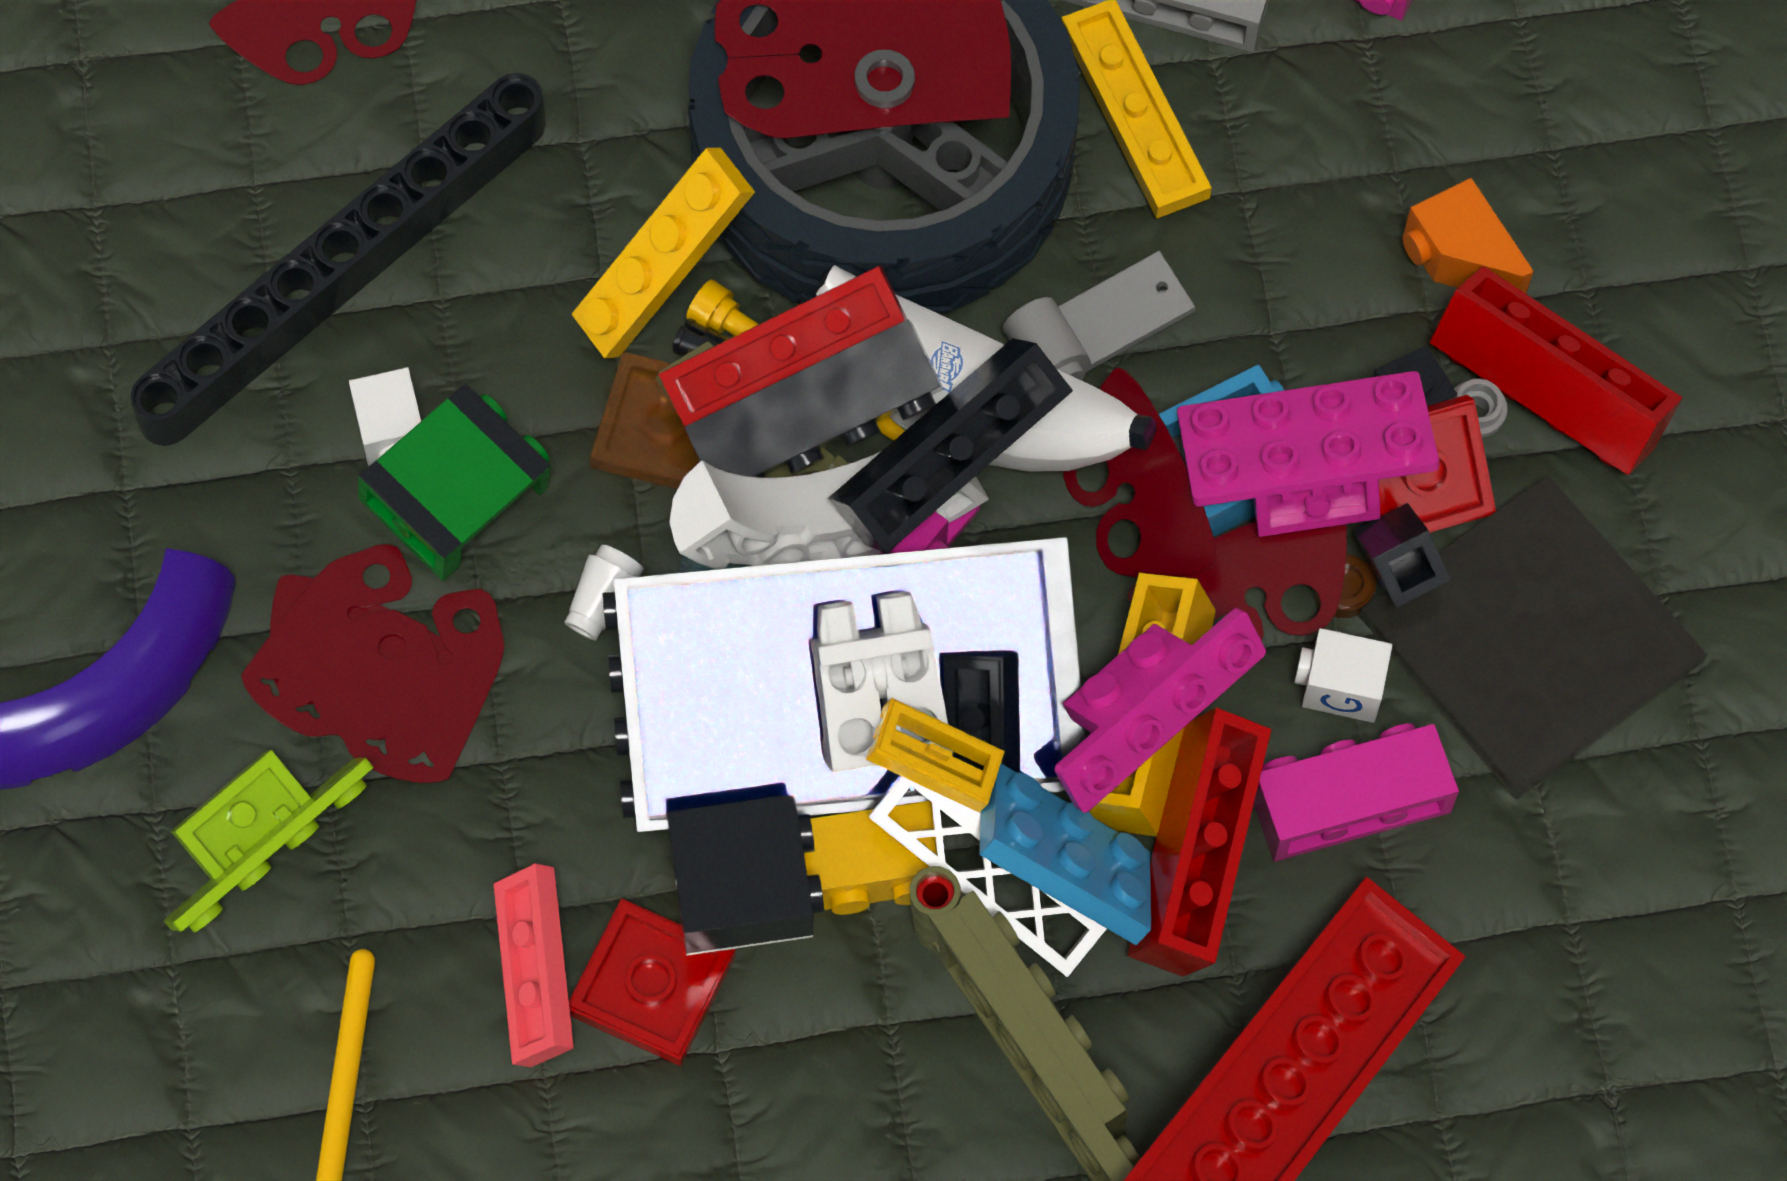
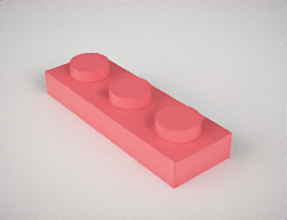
M536 863L493 884L512 1065L534 1067L574 1049L554 867Z

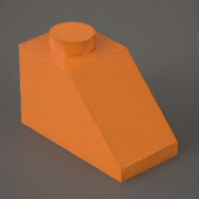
M1472 178L1410 207L1402 237L1403 244L1413 263L1418 266L1423 264L1434 282L1458 288L1477 270L1485 266L1527 294L1534 271Z

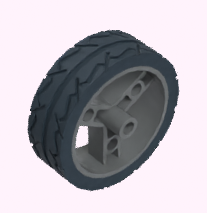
M1001 0L1010 41V96L1019 111L1024 131L1021 143L1008 162L953 121L854 130L852 133L836 137H829L836 133L794 138H775L745 127L725 114L718 76L725 71L728 56L723 46L715 42V16L712 19L706 20L693 52L690 65V102L688 110L691 164L693 165L705 148H722L755 191L753 196L719 236L720 241L724 243L729 253L760 283L796 303L798 300L804 303L817 296L816 293L821 276L833 265L855 276H859L881 265L896 295L938 314L951 312L989 294L987 288H996L1004 284L1034 258L1053 230L1054 226L1051 223L1060 217L1072 180L1079 120V73L1067 29L1048 0ZM756 4L743 10L739 23L746 34L752 37H764L774 32L778 25V18L771 8ZM716 5L710 12L714 15L716 14ZM876 50L868 53L859 61L855 69V88L859 96L868 104L879 108H892L904 103L911 96L915 87V73L911 62L901 53L893 50ZM890 67L900 73L902 81L894 90L879 91L869 84L867 77L875 68ZM766 76L755 77L746 86L745 94L749 102ZM915 136L928 150L920 151L912 146V138ZM803 146V147H806V148L797 149V148H793V147ZM950 169H951V170H958V171H960V172H948V171H946V170H950ZM855 172L862 182L877 189L891 188L902 182L940 211L914 219L877 221L840 215L806 201L794 191Z

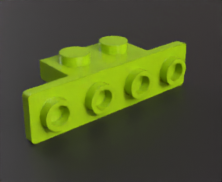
M266 750L170 831L211 880L163 920L171 931L182 932L189 926L193 932H197L210 923L223 910L218 901L237 885L244 891L254 885L271 869L272 866L267 862V859L284 844L290 850L296 848L319 828V824L314 819L333 803L337 809H340L356 798L367 787L362 777L374 768L366 757L353 758L313 793L308 795L272 750Z

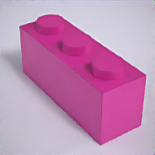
M1407 723L1384 731L1379 736V739L1357 745L1355 740H1343L1325 747L1318 756L1297 761L1295 756H1285L1266 763L1262 768L1254 807L1273 861L1276 862L1449 814L1453 809L1459 790L1435 724L1415 728L1414 724Z

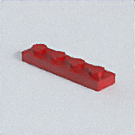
M879 265L658 375L685 427L907 320V317L882 266Z

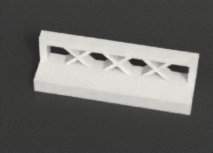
M900 776L868 816L930 867L940 866L950 870L957 877L963 894L967 895L974 890L991 916L1000 911L1007 918L1018 938L1066 977L1072 973L1107 929L1048 894L1046 895L1059 905L1041 907L1039 889L1031 884L1033 908L1006 911L995 902L992 876L1012 873L999 866L991 867V861L982 857L983 868L956 871L945 862L943 836L971 833L980 841L981 811L978 813ZM912 786L931 801L934 828L906 831L890 818L888 814ZM940 809L959 825L942 827ZM935 837L937 855L917 838ZM984 877L986 894L968 881L967 878ZM1070 913L1085 925L1087 930L1066 956L1063 957L1045 943L1042 916ZM1034 917L1035 934L1016 918Z

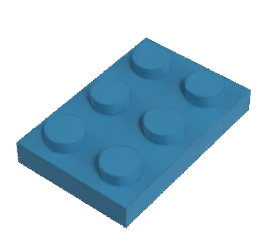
M1000 764L989 803L981 810L979 855L1137 945L1151 930L1150 851L1134 836L1115 831L1095 819L1090 812L1083 813L1072 802L1068 803L1045 790L1032 776L1023 772L1016 773L1005 765Z

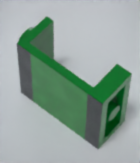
M465 383L358 475V499L432 572L444 581L461 566L463 546L530 487L539 496L549 488L550 458L537 440L530 435L521 437L507 423L505 412L493 398L487 394H482L479 397Z

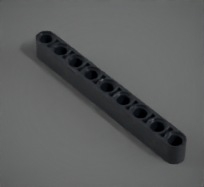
M522 73L506 74L496 80L143 374L133 385L130 396L139 429L145 439L153 444L167 446L176 444L186 438L538 142L544 134L546 127L542 89L538 82L529 75ZM514 107L529 109L522 114H510L507 112ZM471 143L486 145L482 149L475 151L463 149ZM429 179L443 181L435 187L427 188L420 186L422 182ZM391 215L398 217V220L391 224L382 225L376 223V220L383 216ZM348 252L354 254L353 258L347 261L336 262L331 260L333 256L339 253ZM303 289L310 291L302 299L293 300L286 298L294 290ZM252 327L265 329L262 334L256 337L248 338L241 336L245 330ZM213 364L220 366L211 375L201 376L195 374L199 368L205 365ZM159 403L175 404L171 410L163 414H152L149 412Z

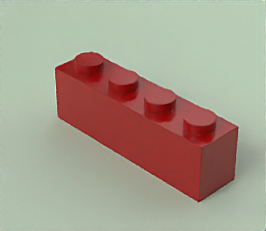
M1482 266L1456 289L1429 342L1446 353L1454 363L1466 367L1481 378L1492 382L1505 397L1516 400L1546 420L1553 429L1567 434L1594 452L1602 462L1618 468L1628 476L1655 449L1683 399L1682 396L1485 266Z
M1217 707L1195 718L1184 727L1150 861L1151 930L1137 945L1130 942L1128 957L1182 977L1215 964L1271 735V728Z

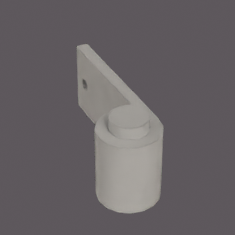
M1159 250L1060 306H1057L1052 297L1035 299L1023 305L1007 318L1002 330L1009 341L1015 338L1037 343L1057 370L1083 380L1085 373L1196 312V309ZM1164 286L1167 290H1160V287Z

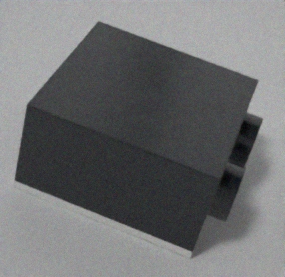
M794 794L667 812L668 835L686 956L813 937V914L824 912L823 894L819 874L807 875L804 853L815 852L810 815L797 814Z

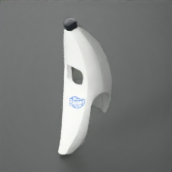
M833 265L821 276L816 295L818 296L857 276ZM896 295L907 319L913 323L944 390L932 395L936 404L1004 346V344ZM1058 370L1073 392L989 465L1028 472L1070 471L1110 460L1131 447L1148 450L1156 435L1157 427L1152 417L1138 415L1115 397ZM929 410L904 421L899 412L889 417L906 431Z

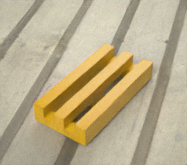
M891 698L882 708L880 714L882 721L875 729L873 735L875 742L869 748L866 760L978 813L983 810L989 803L1005 751ZM896 726L907 729L934 743L927 745L896 730ZM951 751L983 765V771L953 757Z

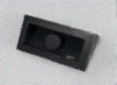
M1004 650L944 654V704L948 725L1005 751L1001 764L1016 773L1020 772L1018 652ZM955 752L952 753L953 757L983 771V765Z

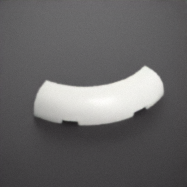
M879 453L830 470L782 478L741 476L725 472L701 460L683 478L673 497L670 526L675 545L680 554L696 563L714 569H725L729 563L756 566L879 554L881 551L866 546L828 499ZM975 476L938 508L936 512L950 523L988 501L989 498Z

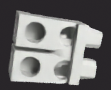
M909 591L877 596L881 628L860 632L858 631L855 604L852 601H841L818 606L817 630L819 638L810 641L824 736L822 739L824 761L833 773L877 766L866 760L869 748L875 742L873 738L875 729L882 721L880 717V699H882L884 706L891 698H894L948 724L938 666L933 649L932 629L921 621L914 596ZM896 726V730L927 745L934 743L907 729Z

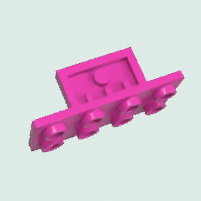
M1416 371L1180 406L1177 409L1194 505L1206 506L1254 498L1255 520L1259 537L1381 519L1380 479L1433 472L1439 469V456L1420 374Z

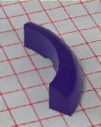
M166 548L161 571L153 592L142 612L129 630L107 653L77 675L48 690L25 698L0 703V790L28 786L32 784L31 780L48 777L68 769H72L73 772L80 771L113 755L139 738L162 719L190 688V680L204 662L208 652L215 649L230 613L237 583L230 570L211 558L188 551Z

